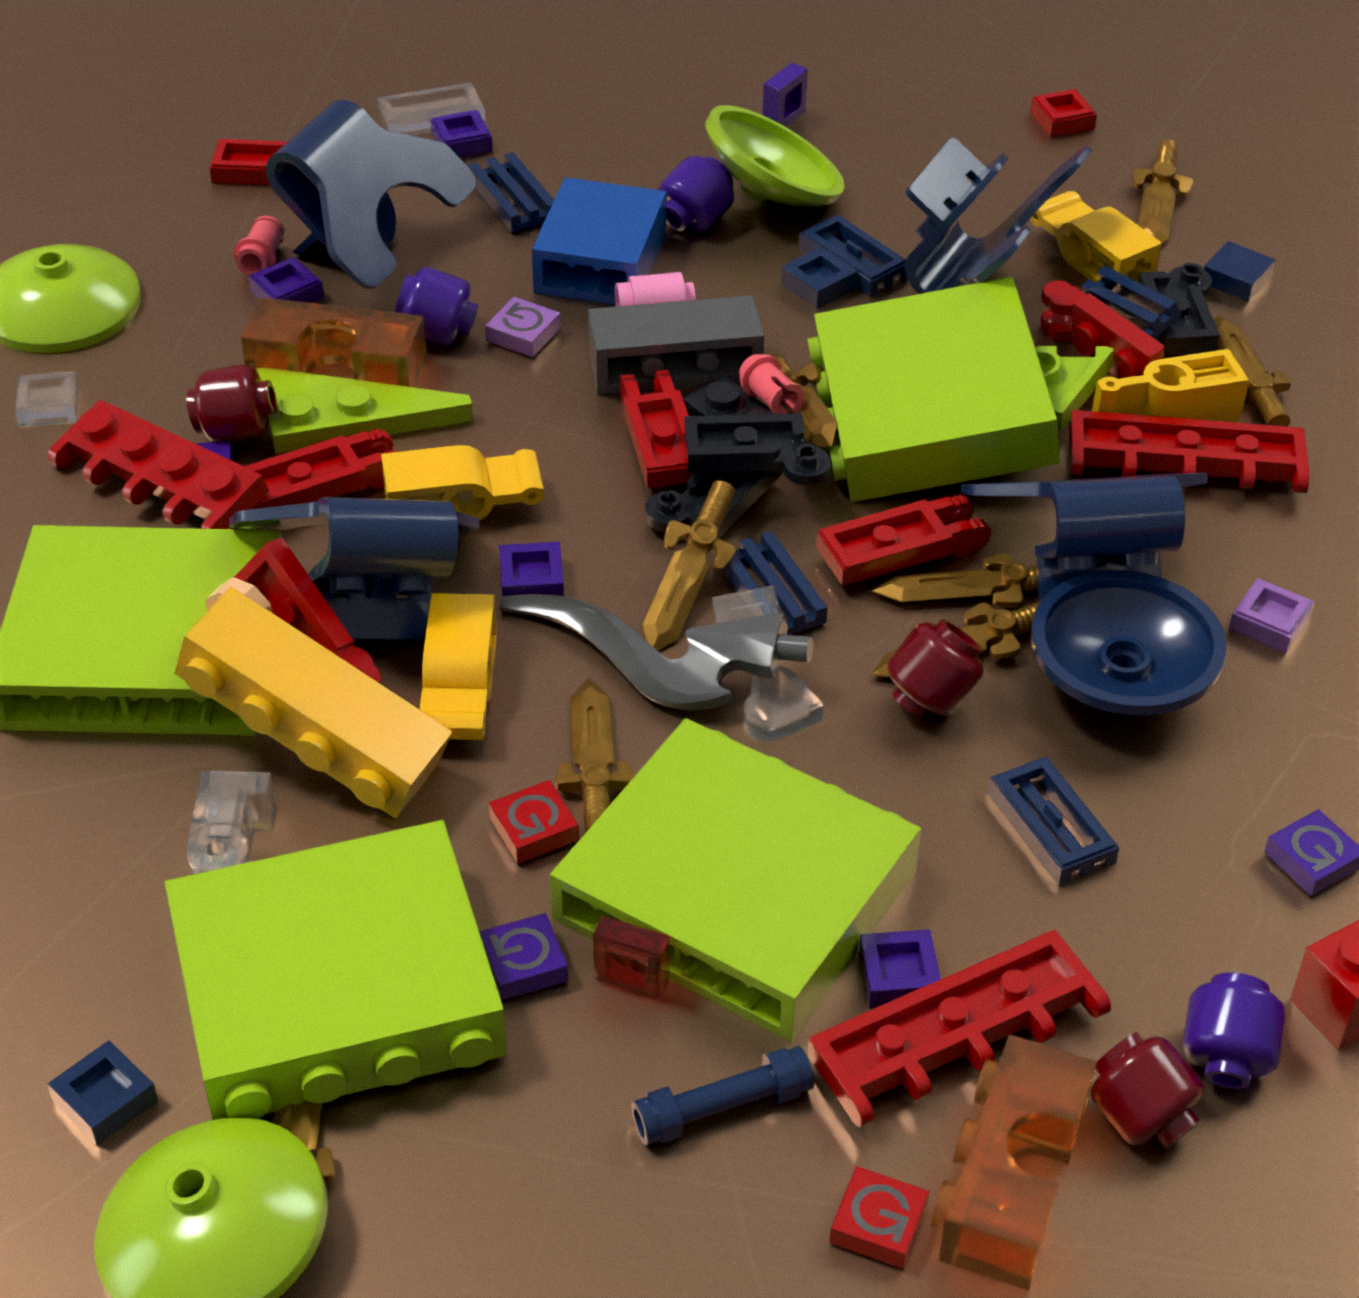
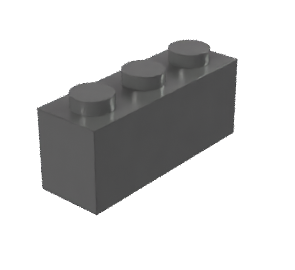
M753 295L588 309L589 357L597 395L620 393L619 377L620 375L634 374L639 391L653 390L655 371L666 369L670 373L675 388L708 385L723 376L728 377L733 382H740L739 371L743 362L752 355L764 354V332Z

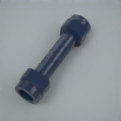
M800 1046L788 1050L784 1047L763 1054L761 1067L674 1096L668 1086L645 1093L644 1098L631 1102L633 1120L637 1132L645 1145L655 1142L663 1144L683 1137L684 1124L770 1095L773 1096L777 1104L798 1098L800 1093L814 1088V1075L809 1059Z

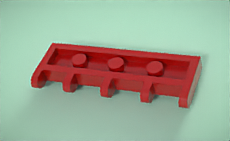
M101 399L86 411L48 451L49 462L59 468L69 466L77 457L86 461L87 463L83 468V478L94 485L103 484L112 474L127 481L123 487L122 496L126 501L134 505L142 504L151 494L168 501L163 509V517L166 521L175 525H181L193 513L205 519L201 529H233L229 527V518L238 511L252 509L270 491L261 474Z
M1083 410L1071 411L1069 424V475L1081 476L1084 466L1121 468L1122 477L1135 476L1136 470H1146L1154 473L1207 472L1208 477L1239 478L1240 488L1253 489L1255 479L1269 482H1292L1294 493L1306 494L1308 491L1310 473L1304 428Z
M1054 929L809 1037L807 1055L853 1123L860 1127L874 1120V1112L868 1099L903 1084L914 1100H919L932 1093V1086L926 1074L927 1072L964 1055L977 1071H983L995 1064L994 1053L989 1044L1024 1028L1028 1029L1037 1042L1044 1043L1055 1038L1057 1035L1056 1026L1051 1016L1081 1003L1093 1018H1098L1111 1011V1003L1104 989Z

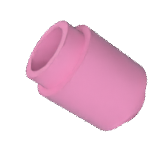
M681 272L629 276L628 282L615 284L616 307L696 300L693 282L684 283Z

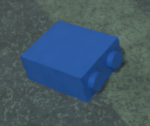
M565 177L532 247L533 293L616 305V283L628 282L629 276L650 275L666 237L667 191Z

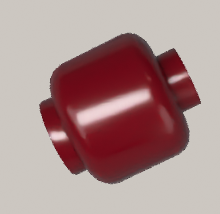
M246 364L202 372L195 382V387L187 391V409L192 427L197 434H205L210 442L231 441V443L260 438L268 429V416L275 415L278 411L277 396L270 380L262 381L257 371Z
M941 619L937 625L928 622L917 624L887 663L888 674L897 686L892 692L893 698L902 707L918 717H923L927 710L942 716L954 713L984 674L983 665L978 658L979 654L983 651L981 646L966 632L945 619Z
M1135 1032L1115 1045L1092 1066L1091 1069L1097 1078L1091 1087V1098L1128 1144L1141 1146L1157 1138L1162 1146L1167 1149L1201 1122L1192 1109L1200 1102L1204 1095V1084L1174 1046L1164 1037L1153 1036L1144 1040L1138 1032Z

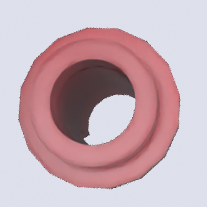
M265 215L258 217L253 222L248 236L242 238L237 243L234 250V259L239 270L245 275L249 276L275 265V252L285 238L282 236L285 234V228L278 219Z
M755 354L743 362L740 367L739 377L740 385L746 394L751 397H759L773 414H788V411L780 402H783L793 413L799 410L804 400V392L798 384L792 382L782 372V366L776 358L766 354Z

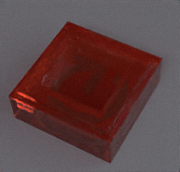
M604 916L601 917L593 934L594 979L652 998L661 999L669 982L670 936Z

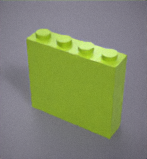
M1013 276L814 314L817 336L807 338L810 360L820 370H824L820 372L821 380L819 383H816L818 396L825 406L831 405V408H828V410L837 421L833 442H839V445L829 447L835 481L846 479L851 503L1060 464L1057 417Z
M33 525L0 629V730L255 736L256 732L250 729L240 716L211 697L197 694L186 684L184 679L174 674L184 636L207 612L205 600L220 584L235 577L267 542L281 538L280 530Z
M685 718L550 873L551 919L613 951L615 950L611 939L618 931H636L647 936L658 946L661 953L660 961L653 965L660 967L661 972L652 970L653 972L792 1043L858 953L860 934H870L874 931L916 873L921 827L906 821L896 813L882 810L852 796L836 785L824 783L794 769L778 758L764 755L736 742L720 731L711 730ZM625 935L619 938L618 946L628 956V959L634 961V948L641 950V961L643 962L649 961L654 957L653 948L644 939L633 935Z
M444 820L164 881L212 1120L233 1117L258 1119L265 1114L277 1112L287 1104L293 1103V1105H297L305 1100L311 1103H327L343 1095L384 1085H401L417 1077L459 1067H475L487 1060L507 1056L504 1009Z

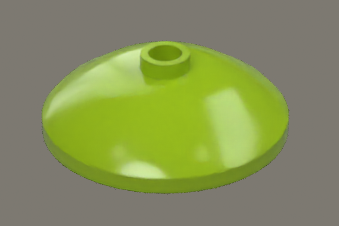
M720 105L711 110L705 123L709 141L722 164L741 183L740 188L748 196L758 201H766L768 199L786 206L820 207L836 202L843 193L845 183L838 169L822 152L800 135L766 116L741 107Z
M80 244L42 246L24 251L7 259L0 264V344L25 352L58 353L85 348L113 336L132 320L140 306L141 291L136 273L119 257L105 250Z
M245 1117L220 1118L194 1124L179 1130L153 1145L135 1160L109 1193L98 1218L94 1239V1257L101 1282L111 1298H279L306 1269L321 1241L328 1210L327 1189L322 1172L312 1153L297 1136L287 1129L265 1120Z

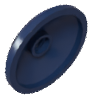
M1096 571L1064 581L1053 588L1042 599L1035 611L1031 628V646L1034 657L1045 675L1057 687L1086 705L1121 715L1144 716L1161 714L1184 708L1201 699L1218 681L1223 670L1227 651L1226 638L1221 623L1213 611L1200 598L1172 581L1136 571Z

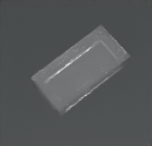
M472 83L377 98L378 114L385 130L407 135L430 133V119L472 110H478L485 122L484 107Z

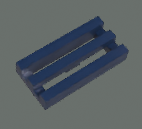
M514 152L504 154L503 164H500L495 157L486 159L485 169H482L477 162L467 165L475 176V189L511 232H517L544 223L554 199ZM493 181H497L501 185V187L507 192V198L493 183ZM513 205L515 207L518 206L525 215L520 217L519 212L513 207Z
M838 214L799 233L798 249L808 254L823 247L857 270L856 288L869 297L878 293V285L887 289L893 285L894 277L900 281L907 278L905 258Z
M1105 265L1097 271L1100 279L1097 283L1088 279L1081 286L1085 294L1090 293L1107 306L1117 310L1118 314L1130 321L1135 320L1147 326L1148 328L1143 331L1154 339L1181 316L1176 301Z
M772 531L761 534V543L756 545L751 538L739 541V550L735 551L733 558L722 571L754 617L778 613L744 567L746 565L752 567L764 584V590L772 602L779 605L788 618L786 620L788 625L786 635L827 623V605Z
M1047 756L990 777L987 793L1058 886L1069 882L1074 871H1078L1081 876L1092 873L1095 863L1099 861L1104 867L1117 862L1120 847ZM1035 778L1054 804L1050 800L1046 801L1030 781L1031 779ZM1062 814L1087 846L1082 847L1062 822Z

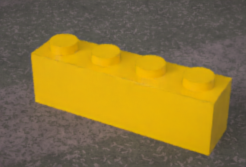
M232 586L228 588L184 636L174 674L184 679L194 692L204 697H211L240 716L242 721L253 731L269 735L296 753L305 765L314 770L325 772L351 789L361 802L370 807L379 808L395 819L398 818L436 769L453 731Z

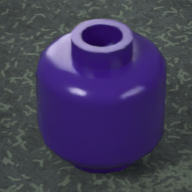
M700 156L686 157L659 185L658 190L667 191L666 223L671 228L677 231H684L686 228L692 232L705 233L732 206L734 202V189L732 187L734 180L720 161L709 156L704 158Z
M425 267L420 269L416 276L406 275L396 302L394 316L401 318V329L405 334L441 347H448L456 340L458 333L469 336L479 305L469 301L471 286L468 281L431 267Z
M1235 972L1214 975L1211 978V982L1200 985L1189 998L1183 1037L1184 1055L1195 1067L1205 1071L1204 1077L1209 1083L1228 1089L1247 1088L1250 1085V1080L1266 1077L1278 1068L1285 1025L1283 1003L1270 992V986L1257 977Z

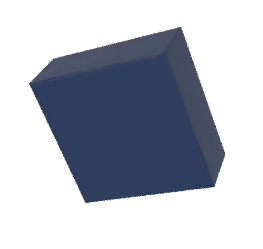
M1227 241L1204 265L1203 270L1211 276V288L1249 302L1272 277L1276 259Z
M823 247L782 266L781 284L816 309L856 289L857 270Z
M110 1040L47 1083L52 1101L96 1146L158 1101L154 1083Z

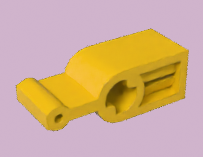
M1068 191L1046 200L1029 219L1035 227L1041 226L1056 237L1059 250L1065 261L1087 279L1095 283L1100 280L1097 271L1104 265L1138 282L1140 272L1157 271L1162 246L1159 240L1115 208L1108 206L1093 210L1081 200V197L1075 191Z
M1229 349L1159 359L1149 363L1145 367L1143 375L1120 379L1104 377L1098 380L1092 411L1240 423L1249 379Z
M454 445L381 454L386 499L450 501L455 511L477 517L479 521L489 514L493 505L517 502L535 505L544 501L543 483L536 453L533 450L521 449L514 455L484 458V455L474 447Z
M431 593L423 651L422 693L419 710L453 731L450 739L484 740L487 702L490 701L497 640L494 594Z

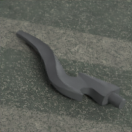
M526 594L501 597L499 605L501 612L544 618L578 632L600 649L641 694L660 705L681 710L696 711L734 703L730 690L721 687L723 678L729 672L742 670L775 680L780 660L809 663L813 655L814 643L812 637L786 635L788 625L784 614H767L689 628L685 631L689 642L687 653L681 658L671 660L665 658L612 612L582 599L558 595Z

